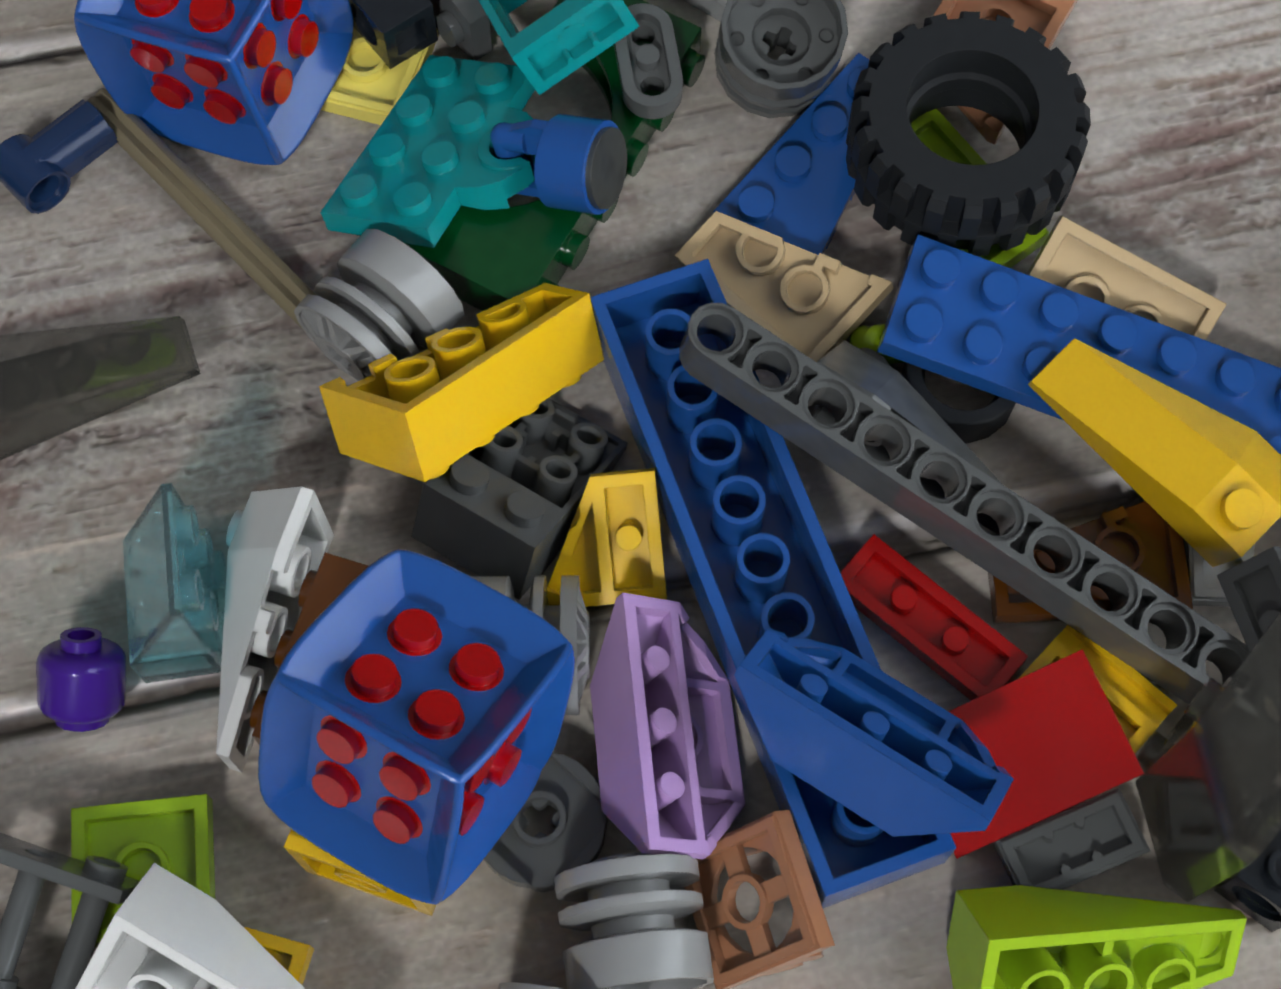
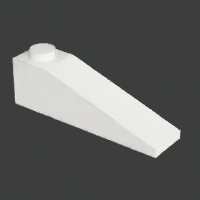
M302 486L251 492L244 511L237 510L234 513L226 534V545L229 548L227 554L216 754L229 769L241 773L255 740L252 737L254 728L250 727V715L253 705L262 690H269L279 667L275 666L274 658L278 643L285 630L290 629L294 631L302 611V607H299L298 604L302 583L310 570L318 571L324 553L328 552L334 537L315 491Z
M154 863L115 913L75 989L305 988L216 899Z

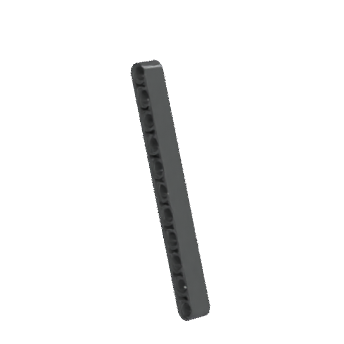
M708 303L700 306L692 314L679 347V359L682 366L692 377L1241 740L1254 746H1266L1281 740L1280 722L1278 721V724L1274 723L1267 717L1264 711L1263 699H1269V696L1246 644L735 308L724 303ZM713 334L725 343L727 349L712 351L705 348L700 343L698 336ZM762 369L774 373L778 377L781 386L772 388L760 384L755 379L753 371ZM820 405L827 408L833 414L835 424H823L816 421L811 416L808 406ZM875 441L882 444L889 453L890 461H879L872 458L867 453L864 442ZM920 477H930L936 480L944 490L945 499L932 497L924 491L920 483ZM977 513L991 516L999 526L1000 536L986 533L977 521ZM1033 549L1046 552L1052 558L1055 564V573H1048L1037 565ZM1091 586L1098 587L1107 594L1110 600V611L1100 608L1093 601L1090 590ZM1148 623L1158 626L1163 631L1166 637V649L1157 646L1151 640L1148 634ZM1206 660L1213 662L1219 668L1222 674V686L1215 684L1209 678L1205 667Z

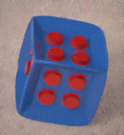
M78 0L74 13L75 28L81 46L106 90L124 113L137 115L155 134L163 138L226 158L259 165L282 164L304 140L345 64L354 29L353 13L349 0Z
M401 549L389 552L368 566L315 619L288 652L273 679L264 702L260 731L258 780L263 800L271 811L292 830L360 873L411 899L434 905L439 904L452 895L468 879L506 831L528 800L542 769L551 757L563 724L574 677L575 657L572 644L542 617L471 576L420 553Z

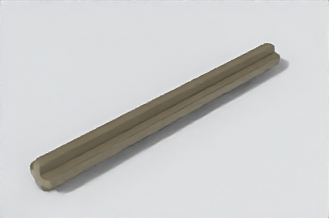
M106 88L100 89L95 96L89 98L88 101L101 113L108 125L114 130L117 143L300 326L294 310L307 294H316L137 115L124 113L114 102Z

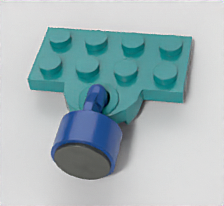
M429 55L320 213L327 229L330 231L361 236L366 229H378L396 237L403 243L431 248L435 247L460 206L481 210L508 209L510 207L507 199L515 194L538 197L549 208L601 215L616 202L624 184L627 168L625 139L616 123L611 120L557 114L549 121L533 119L527 112L522 110L535 89L518 66L498 62L491 63L449 56Z

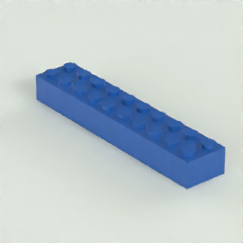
M705 259L590 297L604 356L603 361L645 468L655 469L659 504L779 810H790L822 908L944 864L956 849L950 833L893 837L773 762L768 755L734 674L739 664L767 629L783 632L787 638H807L845 648L879 670L881 668L783 436L692 377L683 368L679 359V347L692 314L700 306L708 303H724L727 305L709 260ZM713 334L698 336L700 343L705 348L712 351L727 349L725 343ZM753 371L755 379L760 383L756 371Z

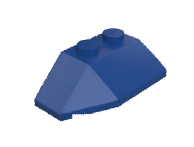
M767 629L739 664L734 674L770 759L893 837L985 831L1014 780L1004 767L996 766L989 750L963 720L845 648L807 638H787L783 632Z

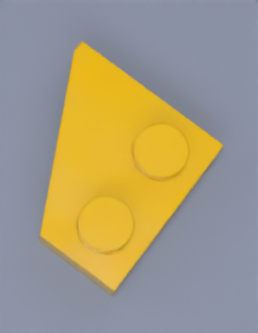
M654 468L590 475L547 586L548 605H560L562 575H579L580 591L585 607L615 604L616 598L622 593L667 599L657 482Z

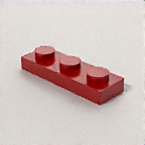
M875 534L872 535L840 572L857 610L969 700L976 699L1006 685L1029 657Z

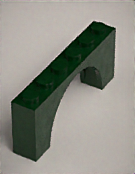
M558 0L553 8H555L565 0ZM623 0L627 7L640 3L650 4L644 0ZM665 11L673 23L683 76V87L685 85L691 88L698 80L705 63V55L700 53L702 28ZM640 39L634 43L641 46L644 44H651L652 42L646 39ZM612 45L581 67L588 72L600 88L608 104L611 121L616 123L624 136L627 149L625 178L627 175L634 177L645 162L649 149L647 143L656 130L663 132L668 127L675 111L664 118L645 119L633 114L626 107L622 97L614 45ZM647 90L643 94L656 96L662 93L657 90ZM618 199L601 215L549 208L541 200L513 206L508 209L481 210L460 206L434 248L404 244L415 250L430 263L449 283L460 300L484 311L543 283L559 286L558 282L567 268L575 270L580 265L589 247L590 238L588 236L597 221L605 223L610 218Z

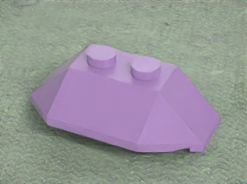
M622 593L616 598L590 684L601 809L642 854L689 855L694 859H704L713 852L717 842L745 806L730 683L704 640L687 623L690 617L680 602Z

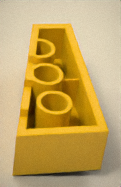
M543 283L476 314L479 324L477 327H457L450 330L445 328L425 337L428 349L398 361L396 356L388 354L369 363L371 376L349 386H346L345 380L341 377L319 386L340 454L422 482L443 475L451 464L473 449L490 443L496 433L518 418L535 412L540 403L562 388L577 383L584 373L604 360L590 294Z

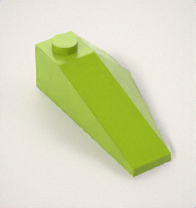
M1024 885L956 890L946 949L953 989H1198L1233 976L1247 918L1240 910Z

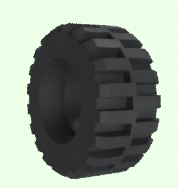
M962 11L958 19L948 20L946 13L925 18L923 28L920 29L915 24L907 25L894 33L892 45L888 42L883 43L870 56L868 68L861 71L855 86L846 144L848 145L846 154L848 175L856 179L854 191L861 204L866 207L874 204L873 219L885 230H890L893 226L902 231L901 241L912 245L919 234L957 249H967L968 253L976 256L989 255L991 246L994 244H999L1000 249L1005 251L1021 245L1026 232L1029 235H1037L1050 224L1053 213L1061 210L1069 195L1088 144L1086 136L1091 126L1090 108L1083 102L1086 90L1081 78L1076 73L1068 75L1071 65L1069 59L1059 48L1055 47L1050 51L1045 47L1046 37L1031 27L1024 32L1013 27L1015 20L997 15L996 21L980 19V12ZM964 106L975 108L992 115L1002 122L1014 136L1020 150L1004 160L991 164L968 165L956 163L937 155L926 147L913 131L911 123L926 112L941 107Z

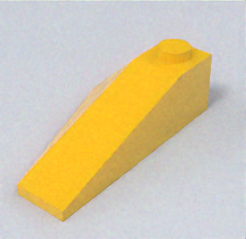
M1075 338L1028 383L1212 567L1241 558L1281 517V455L1254 429Z

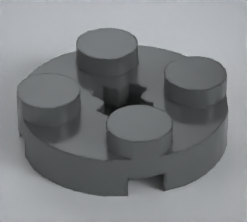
M552 753L542 769L528 800L483 859L488 867L501 879L512 885L531 888L537 892H548L555 889L554 877L565 870L595 861L604 845L608 819L602 812L600 787L592 774L572 758L563 754ZM547 805L554 807L557 812L552 818V822L556 827L553 833L547 836L539 832L532 837L524 832L529 824L526 816L523 815L527 808L532 806L536 810L541 811Z

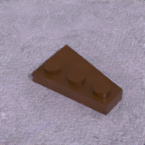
M1146 501L1128 508L1121 506L1102 513L1098 519L1070 528L1193 609L1183 538ZM1033 549L1037 565L1048 573H1055V564L1052 558L1046 552ZM988 572L993 623L1061 621ZM1091 586L1090 590L1093 601L1100 608L1110 611V600L1107 594L1102 589Z

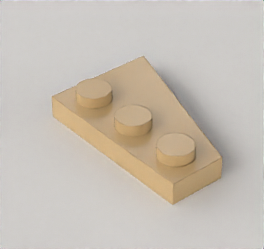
M715 211L674 255L683 266L708 259L728 306L735 308L815 362L846 340L894 289L891 281L873 274L869 276L842 265L839 260L822 253L817 255L787 243L780 236L718 211Z
M1059 216L1027 275L1203 340L1207 339L1227 305L1063 216Z

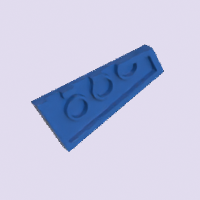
M858 53L718 205L713 213L718 211L780 236L787 243L817 255L819 253L823 254L837 230L838 222L849 200H852L855 194L854 186L856 179L848 175L846 164L848 148L846 139L855 86L861 71L868 68L869 59Z

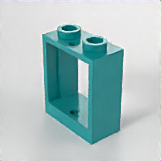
M478 0L511 58L539 95L640 27L623 0H565L519 32L509 13L528 0Z

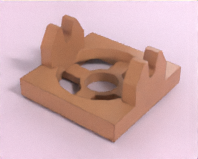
M790 810L774 811L723 835L708 857L697 859L700 875L699 881L684 888L685 890L702 893L703 908L692 914L697 930L708 932L716 989H730L757 977L800 967L803 965V962L824 957L822 951L835 946ZM763 851L768 852L778 862L781 874L769 880L763 879L760 875L751 872L746 856ZM724 867H726L729 880L723 889L722 901L718 902L717 893L720 874ZM744 881L755 887L759 895V912L752 921L745 920L740 915L736 906V892ZM789 896L794 910L792 925L783 942L776 948L768 921L773 914L774 903ZM730 922L735 928L746 930L753 953L744 950L729 936L725 924Z

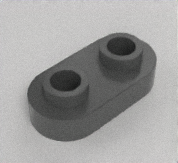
M647 3L634 4L629 6L628 9L640 27L613 44L622 97L626 107L633 114L645 119H660L672 114L682 100L683 76L673 23L669 15L658 6ZM640 39H646L651 41L652 43L640 46L635 44L634 42ZM647 90H657L662 94L649 96L643 93Z

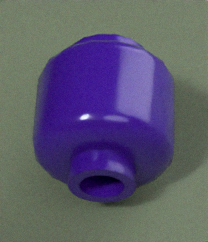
M77 627L63 631L60 634L59 640L49 643L40 650L36 661L37 703L42 713L54 720L58 727L74 732L96 730L108 724L109 719L123 709L127 696L126 655L116 642L102 638V633L97 629Z

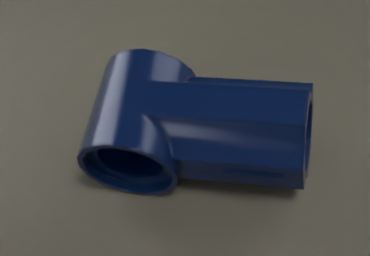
M82 99L32 138L26 134H18L0 144V182L31 213L39 214L46 212L64 199L69 191L71 177L118 142L115 132L105 121L101 113L89 101L85 102Z

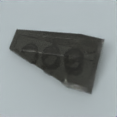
M180 316L0 335V460L201 374L185 320Z

